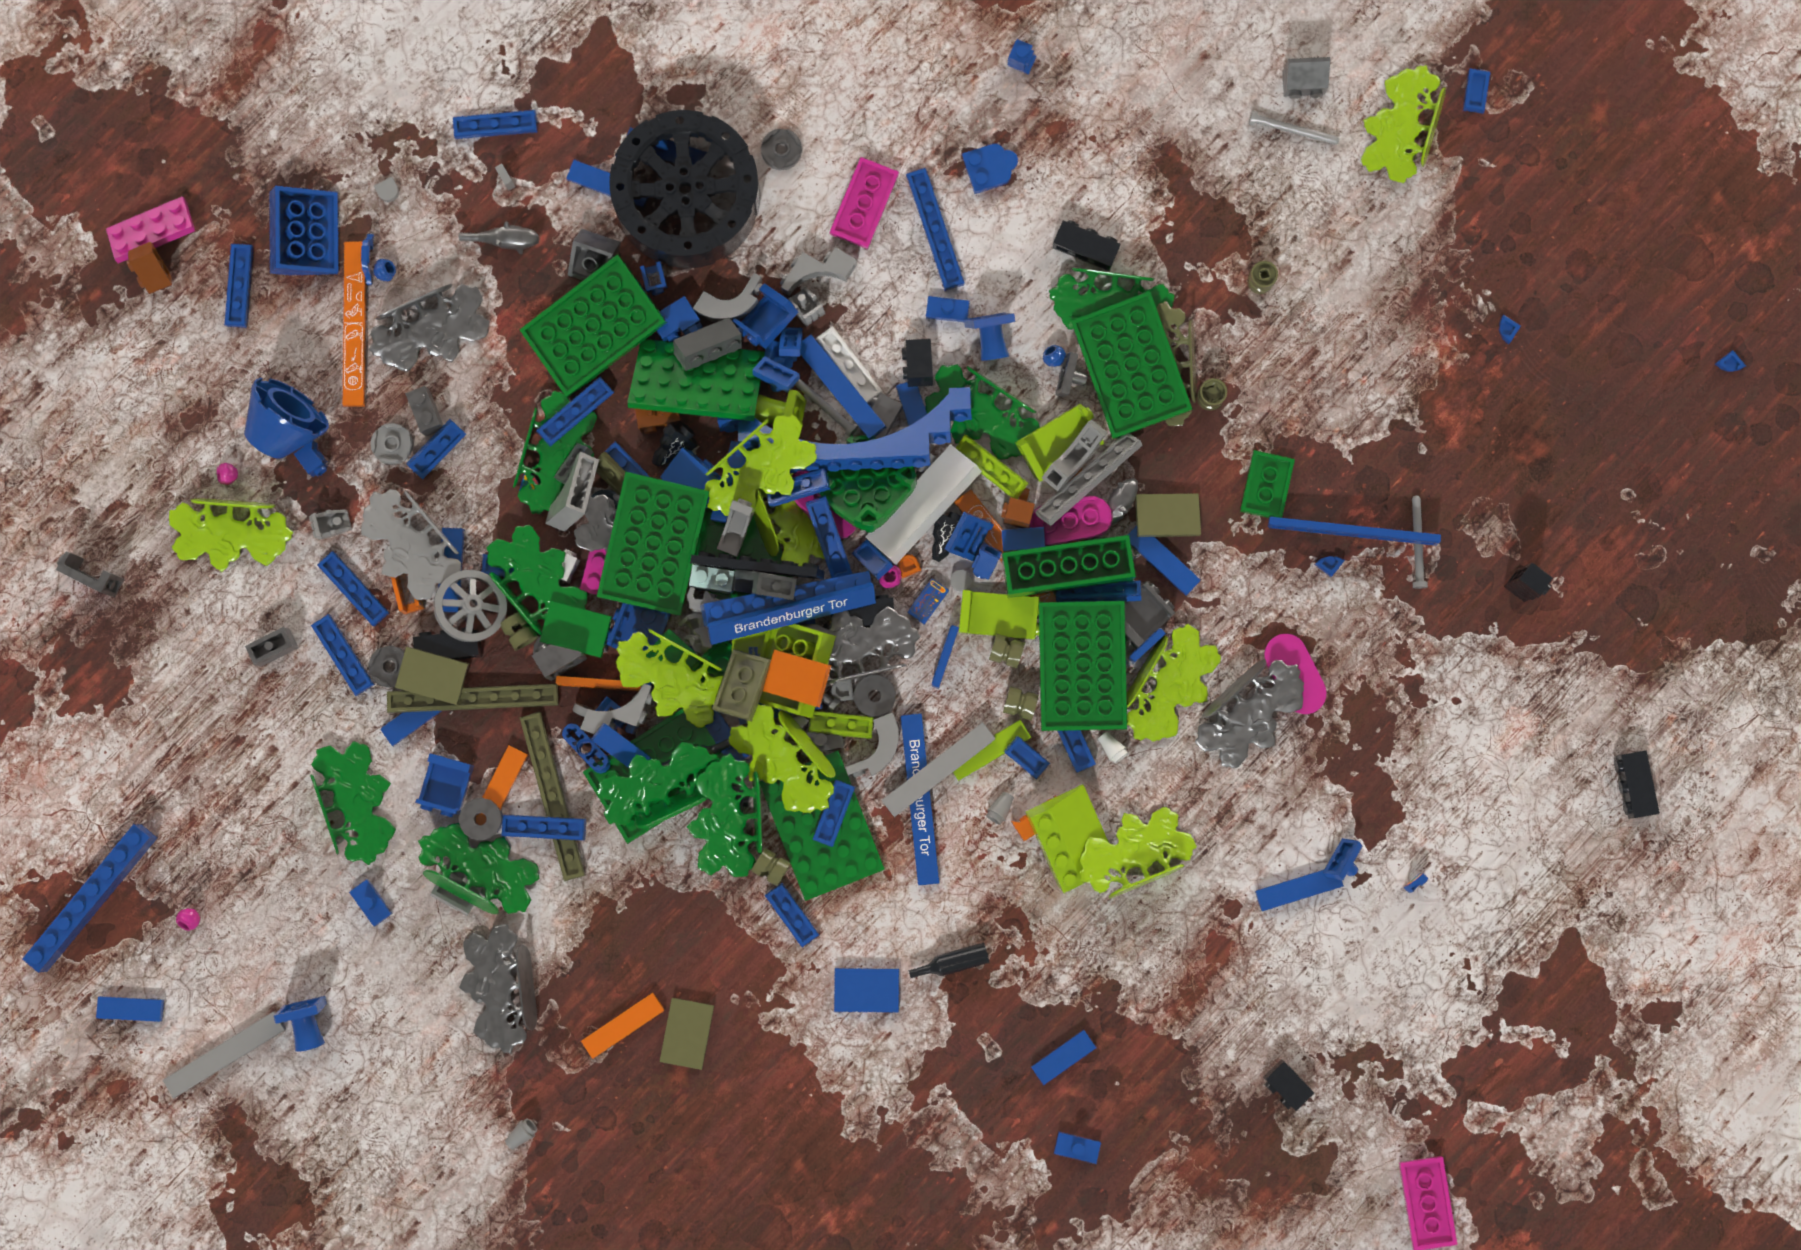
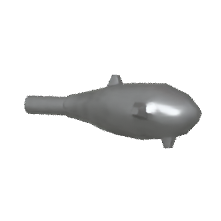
M505 222L501 228H493L480 233H459L458 236L459 241L485 242L503 249H516L519 254H523L524 249L539 244V235L535 231L520 226H510L508 222Z
M1135 478L1118 482V487L1113 489V492L1110 494L1107 504L1110 506L1113 515L1111 526L1124 518L1125 513L1128 512V509L1134 502L1138 491V481ZM1100 536V537H1098V538H1094V539H1089V540H1096V539H1100V538H1101V536Z

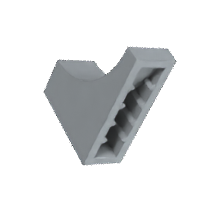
M583 452L577 454L571 473L562 491L550 505L545 524L566 531L585 514L599 459Z

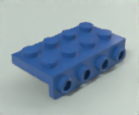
M623 603L621 609L617 608L613 620L615 624L613 629L609 628L607 645L617 649L619 641H628L632 634L636 632L643 633L648 639V644L654 645L660 638L651 634L649 629L663 635L671 614ZM644 646V647L642 648V650L645 651V650H647L649 647Z

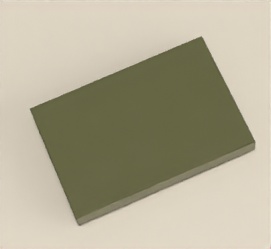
M1136 494L1137 537L1201 535L1199 494Z
M407 646L395 688L458 705L469 663Z
M733 649L712 710L752 722L763 692L771 660Z
M672 997L660 1062L703 1069L715 1005Z

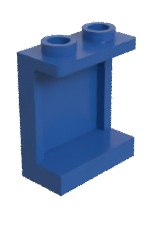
M764 283L759 288L764 295L760 302L742 322L736 318L732 322L736 325L743 338L748 336L747 339L754 346L759 344L766 349L797 315L798 310L787 298Z
M429 753L427 762L430 763L419 799H416L415 803L421 804L420 809L432 812L433 808L441 810V815L453 817V814L460 815L474 765Z

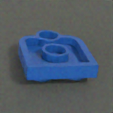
M990 144L962 153L974 194L1007 184L1011 179V171L1018 164L1017 155L1010 150L1004 151L1003 147L999 144Z

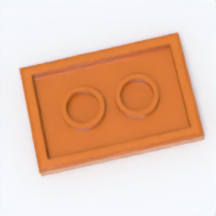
M774 650L763 691L820 708L831 665Z

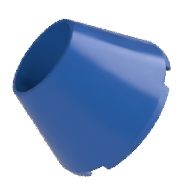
M258 378L254 381L251 387L244 435L257 450L267 456L282 459L326 433L329 423L325 414L322 411L318 413L312 406L314 402L303 393L288 384L271 378L268 381H262L263 378Z

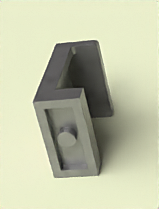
M67 551L60 556L57 562V571L100 593L115 597L125 580L119 575L105 570L102 571L99 579H96L79 570L84 560L83 557Z
M735 569L732 590L793 600L797 579Z
M1146 582L1141 587V601L1125 602V637L1136 649L1175 614L1173 604L1168 599L1163 600L1158 595L1160 593L1159 589L1152 583L1149 585Z

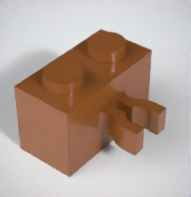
M152 242L128 251L129 260H126L131 272L135 271L140 287H145L148 294L172 285L171 273Z
M635 409L638 429L645 434L656 433L657 429L665 428L669 422L676 425L682 424L680 413Z
M1025 488L1019 499L1010 497L1009 503L1004 502L1001 517L1005 518L1003 524L1021 529L1029 528L1035 506L1034 503L1027 502L1030 489Z

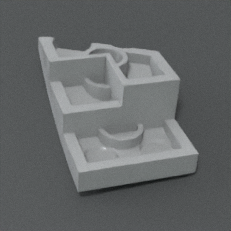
M450 861L447 864L446 870L449 869ZM453 866L452 870L457 869L458 866ZM454 872L449 876V879L462 886H465L468 881L467 876L462 872ZM435 885L430 896L467 916L474 906ZM471 886L469 890L480 895L484 887Z

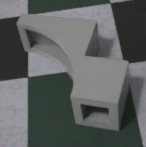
M836 247L832 252L829 251L823 260L825 264L802 252L800 257L796 256L793 260L791 272L783 276L780 282L782 292L790 296L800 284L816 277H834L847 282L857 266V260Z
M740 498L738 502L732 501L728 519L717 549L736 557L739 555L747 535L746 531L755 511L751 507V502Z
M644 684L638 694L621 708L611 711L588 709L580 729L595 734L601 725L605 723L615 730L616 724L613 723L614 719L639 728V725L644 724L647 712H645L647 704L651 705L653 701L651 695L653 687Z

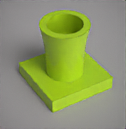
M790 389L787 402L771 399L760 394L755 418L761 423L768 419V424H773L777 416L784 415L789 417L794 415L802 424L807 400L798 391Z

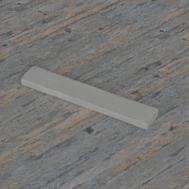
M1130 433L1121 436L1036 510L1037 516L1048 525H1053L1142 446L1141 441Z
M982 722L881 801L891 814L896 817L992 743L995 737Z
M276 1011L163 1079L172 1098L178 1097L285 1031L286 1028L283 1023H275L274 1015Z

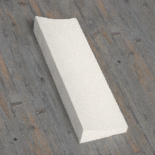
M950 444L917 480L913 493L888 521L874 532L868 533L865 537L896 565L982 471L974 462Z

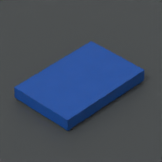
M835 968L834 1012L899 1013V969Z

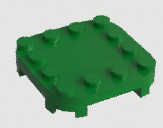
M852 435L846 439L847 444L869 441V438L864 435L857 437ZM914 466L900 469L890 467L878 470L867 468L857 471L851 469L835 472L827 470L830 490L817 493L816 496L819 498L826 495L832 511L854 527L872 533L884 525L913 493L917 485Z

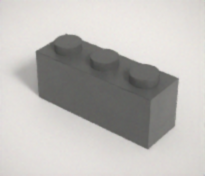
M730 318L673 340L674 355L686 371L742 348L741 333Z

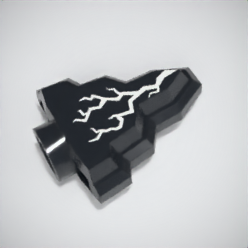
M669 422L663 429L664 434L659 440L660 446L654 452L651 462L659 467L675 457L682 447L691 451L699 444L692 438L695 435L693 430L685 423L678 427L676 424Z
M949 512L948 516L942 514L933 524L935 526L932 533L935 538L932 546L933 560L940 562L949 555L950 552L945 550V547L961 518L960 515L954 512Z

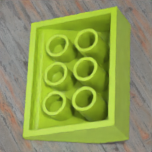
M797 624L766 631L759 657L771 660L774 650H778L828 665L836 636ZM764 691L759 700V703L809 718L813 717L815 706Z
M1082 784L1025 811L1055 881L1063 893L1085 883L1081 881L1080 872L1083 867L1080 859L1085 851L1087 839L1092 837L1108 841L1088 793Z

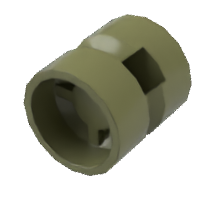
M1269 261L1256 263L1247 278L1250 290L1256 294L1269 292L1278 278L1276 266Z
M1212 378L1206 380L1197 393V402L1200 407L1208 411L1218 409L1227 397L1226 385L1219 379Z
M519 612L500 623L504 634L510 636L509 642L514 651L526 647L538 638L536 631L531 626H528V622ZM522 626V629L518 630L517 632H514L515 629Z
M997 634L989 660L997 663L1005 661L1007 666L1017 669L1025 642L1016 639L1009 641L1008 637Z
M1010 686L1003 713L1013 716L1018 713L1020 718L1032 721L1039 694L1029 691L1024 694L1022 689Z
M765 848L753 866L752 872L760 877L766 876L768 882L778 886L790 867L791 862L782 857L776 858L774 852Z

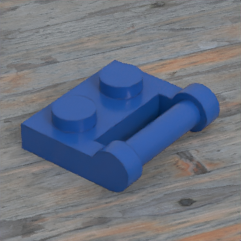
M963 512L945 550L974 562L980 546L988 531L992 530L994 524L986 519Z

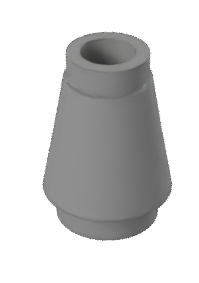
M1003 792L988 808L986 817L994 823L1001 825L1003 821H1006L1014 797L1007 792Z
M528 1118L524 1121L520 1120L508 1138L505 1139L506 1145L514 1150L535 1137L537 1127Z

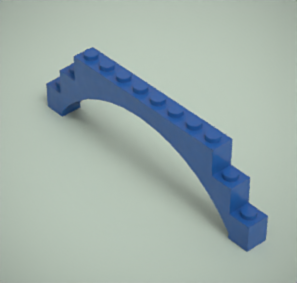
M970 387L949 388V394L926 416L890 435L849 444L809 442L816 446V461L805 469H790V473L812 472L822 468L835 472L845 469L857 471L867 468L878 470L890 467L900 469L912 466L917 468L930 466V444L942 445L951 443V421L963 422L972 420ZM717 417L720 431H738V444L762 424L756 418L754 421ZM767 425L760 429L764 434L770 433L773 430ZM756 434L743 444L744 448L747 451L759 448L761 446L759 437ZM772 438L767 439L770 443H774Z

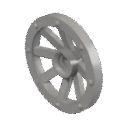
M462 570L450 575L441 583L434 597V614L438 624L448 635L460 641L478 642L487 639L501 627L500 623L506 617L507 601L505 595L491 577L481 571ZM469 578V594L456 581ZM476 580L489 586L479 595L476 594ZM450 587L462 600L443 599L447 588ZM494 592L498 605L484 603L482 600ZM473 601L475 603V607H471L469 602ZM442 606L460 607L461 610L447 620ZM482 609L498 612L492 625L482 612ZM464 615L467 616L465 633L452 626ZM476 615L486 630L472 634L474 616Z

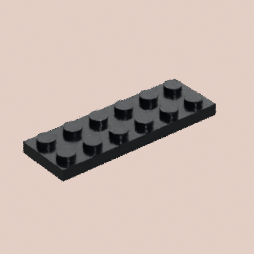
M698 552V555H691L690 563L694 565L718 569H737L824 580L825 571L812 563H803L802 566H798V563L782 560L781 564H778V561L761 558L760 562H757V559L740 556L739 560H736V557L727 554H719L717 558L716 555L708 552Z

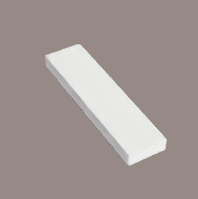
M833 326L816 338L820 346L868 404L874 396L878 397L880 392L883 393Z

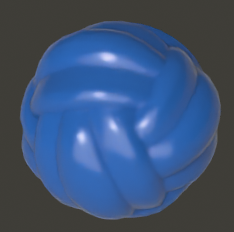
M379 259L374 264L373 271L378 279L388 282L393 279L396 268L392 261Z
M1057 345L1049 346L1043 352L1044 363L1050 367L1061 366L1065 360V350Z

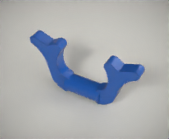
M367 234V238L363 240L361 246V264L366 285H372L373 270L369 268L370 250H373L374 234Z

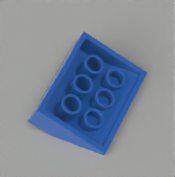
M275 186L269 192L270 274H338V192Z

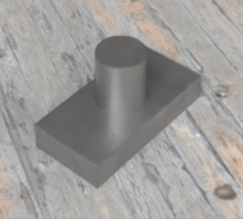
M1069 352L1064 358L1055 393L1057 396L1065 397L1069 395L1072 383L1082 386L1086 384L1088 375L1075 371L1078 359L1077 353Z
M577 443L554 478L565 484L577 454L583 452L591 456L593 451Z
M806 733L821 752L844 747L842 736Z

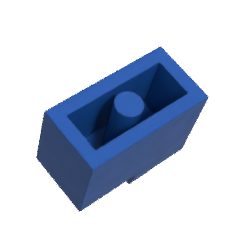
M685 296L659 311L667 321L664 326L657 330L663 341L673 342V340L680 337V333H683L685 336L703 328L700 319Z

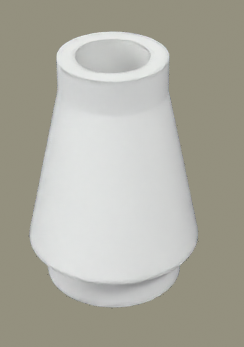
M1105 732L1098 738L1107 757L1115 764L1128 755L1126 747L1108 732Z

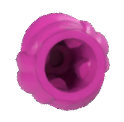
M222 463L217 466L216 473L220 484L229 485L237 479L238 470L232 464Z
M893 565L879 579L880 584L885 588L898 586L902 578L900 569Z
M187 908L177 914L176 923L182 929L190 931L197 928L200 923V917L195 909Z

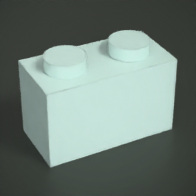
M692 565L689 586L699 590L733 595L732 585L735 571Z

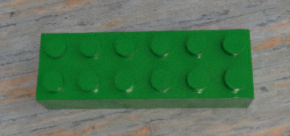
M1129 535L1004 552L1001 556L1007 598L1133 581L1136 577Z

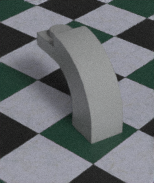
M754 273L742 293L731 300H720L703 291L693 310L698 316L715 323L726 318H730L731 321L736 318L739 321L745 318L759 303L754 295L758 296L761 292L759 288L763 285L762 277Z
M1093 420L1087 422L1070 447L1050 465L1042 479L1058 492L1090 459L1100 446V442L1107 432Z
M893 713L873 720L879 736L878 747L871 757L845 767L848 776L853 775L854 778L866 774V769H869L871 776H874L885 769L892 761L899 742L898 726Z

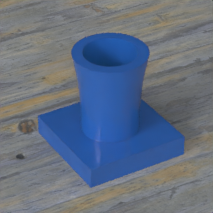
M1003 312L964 319L965 328H979L981 361L1009 357L1002 324L1016 322L1014 313Z
M325 996L283 1005L274 1015L276 1024L291 1021L296 1052L311 1050L325 1044L315 1015L319 1014L327 1004Z

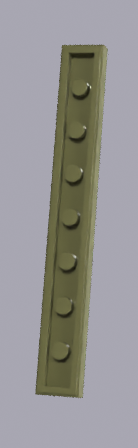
M557 684L462 688L458 705L408 691H387V713L559 706Z
M537 712L520 717L546 817L570 818L542 714ZM553 839L564 882L586 876L576 840Z

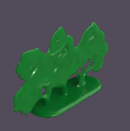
M1072 268V270L1086 273L1088 275L1086 280L1078 283L1070 274H1063L1058 280L1057 287L1049 290L1050 299L1054 301L1053 310L1057 316L1062 318L1063 324L1070 330L1074 329L1072 320L1138 296L1139 291L1142 294L1151 291L1156 308L1159 303H1164L1165 301L1172 308L1174 302V294L1169 293L1164 284H1158L1149 290H1145L1141 286V280L1154 281L1155 278L1081 268ZM1097 275L1112 277V286L1109 290L1103 291L1096 287L1094 281ZM1118 278L1135 280V284L1130 291H1126L1117 285ZM1087 284H1089L1090 286L1088 291L1085 294L1080 295L1079 290L1083 286L1087 287ZM1074 285H1078L1076 290L1073 289ZM1092 287L1095 288V294L1091 292Z
M958 364L948 367L941 365L935 375L940 392H934L925 397L926 413L928 414L949 394V388H962L966 385H971L972 420L963 422L953 421L951 434L955 443L958 444L964 435H968L973 440H978L983 433H987L990 435L991 450L997 459L1005 460L1010 457L1022 456L1015 442L1037 430L1040 426L1039 422L1034 418L1022 419L1018 408L1024 407L1032 413H1036V411L969 366H967V370L976 376L974 380H966ZM980 380L995 388L991 395L978 392ZM1000 392L1012 400L1013 403L1010 409L1000 410L994 405V400ZM1008 412V416L1003 417V414ZM1012 413H1014L1013 417L1016 418L1015 427H1012L1010 425V417ZM1020 421L1024 423L1022 427L1019 425Z
M553 391L551 396H546V398L541 400V407L545 413L544 420L540 422L535 421L537 409L534 408L512 487H516L519 475L525 473L528 484L518 491V498L522 503L529 505L532 514H540L543 510L549 511L550 505L559 496L565 484L556 480L554 476L575 445L579 443L592 450L590 445L582 442L581 437L591 432L594 427L597 415L593 411L551 447L543 439L537 445L529 443L533 427L539 429L570 403L568 396L566 397L563 393ZM527 449L537 451L540 454L539 463L532 468L527 467L523 463ZM536 468H541L539 472L535 471ZM531 473L538 475L541 480L539 485L532 480L534 476ZM530 484H533L535 489H531Z
M516 526L511 543L496 539L486 547L489 552L487 563L491 567L501 568L505 571L504 579H501L493 572L489 573L491 579L539 635L542 634L543 627L537 620H545L547 613L543 614L542 612L548 609L550 601L586 609V591L573 586L560 587L558 580L564 576L562 563L565 560L566 552L555 548L540 552V537L532 526ZM513 567L514 571L510 574L509 569ZM518 581L522 594L517 597L507 585L508 582ZM527 596H533L538 601V611L533 614L522 603V600ZM545 603V607L541 609V604Z
M353 741L345 749L344 754H341L331 745L316 750L317 756L313 759L311 765L314 770L324 776L323 784L317 786L314 776L312 774L310 776L336 854H339L336 838L341 836L348 842L344 852L346 859L351 862L362 860L367 865H370L372 862H375L376 855L385 852L388 847V841L392 839L396 831L395 827L386 818L378 817L372 813L373 807L381 804L383 800L382 794L388 790L391 783L380 774L371 776L367 774L372 760L370 749L365 744ZM330 778H335L334 782L329 783ZM323 790L333 791L334 793L333 805L324 808L319 793ZM336 810L342 811L345 817L342 828L338 829L331 827L327 816L328 813ZM348 822H351L350 827H346ZM345 831H356L358 837H349V832L345 833ZM350 841H356V844L352 845Z
M685 742L680 743L672 752L671 761L667 766H662L660 760H646L645 757L636 754L628 765L630 769L628 778L614 775L599 782L597 795L605 800H611V803L604 812L607 822L609 824L616 823L617 825L625 826L631 821L635 813L640 812L635 819V826L639 829H647L701 804L708 798L700 794L695 785L697 775L705 772L706 767L711 762H719L720 758L715 754H709L706 748ZM693 773L694 780L689 782L690 785H688L687 777ZM679 782H684L685 785L681 786ZM678 787L685 789L671 797H668L669 791H671L674 788ZM652 801H660V802H658V803H656V804L650 806V803H651ZM636 803H639L642 808H637Z
M731 754L723 756L720 762H711L706 767L705 772L701 773L695 780V785L700 794L710 799L712 806L710 808H703L698 814V819L691 821L686 827L695 838L707 841L703 849L698 852L697 866L701 871H705L706 874L711 876L721 870L722 866H725L733 877H746L749 874L748 871L756 863L754 856L748 851L749 844L755 841L757 853H762L760 785L757 771L753 773V788L749 789L745 785L743 780L748 776L750 766L745 761H736ZM740 777L741 781H737L735 778ZM732 783L740 785V790H743V792H736L731 786ZM737 795H741L740 799H735ZM745 796L753 797L754 813L743 814L740 811V802ZM748 819H754V836L743 832ZM745 841L743 846L738 845L739 842Z
M454 823L447 827L436 828L430 836L425 835L418 840L422 848L418 856L420 863L424 866L438 865L442 871V874L432 870L423 871V875L435 885L491 914L499 913L497 906L490 901L493 899L501 901L504 910L508 914L518 911L525 912L528 908L531 898L525 889V885H531L540 879L538 865L524 858L509 861L508 855L511 848L504 836L496 838L493 842H480L477 848H471L468 842L469 837L463 833L460 823ZM445 856L450 860V866L447 870V865H443V857ZM436 857L440 858L439 863L435 861ZM453 866H458L457 869L452 870ZM454 872L465 874L468 878L466 885L462 886L449 879L450 874ZM470 887H484L486 889L485 898L469 890ZM496 889H499L500 892L497 895L493 894Z

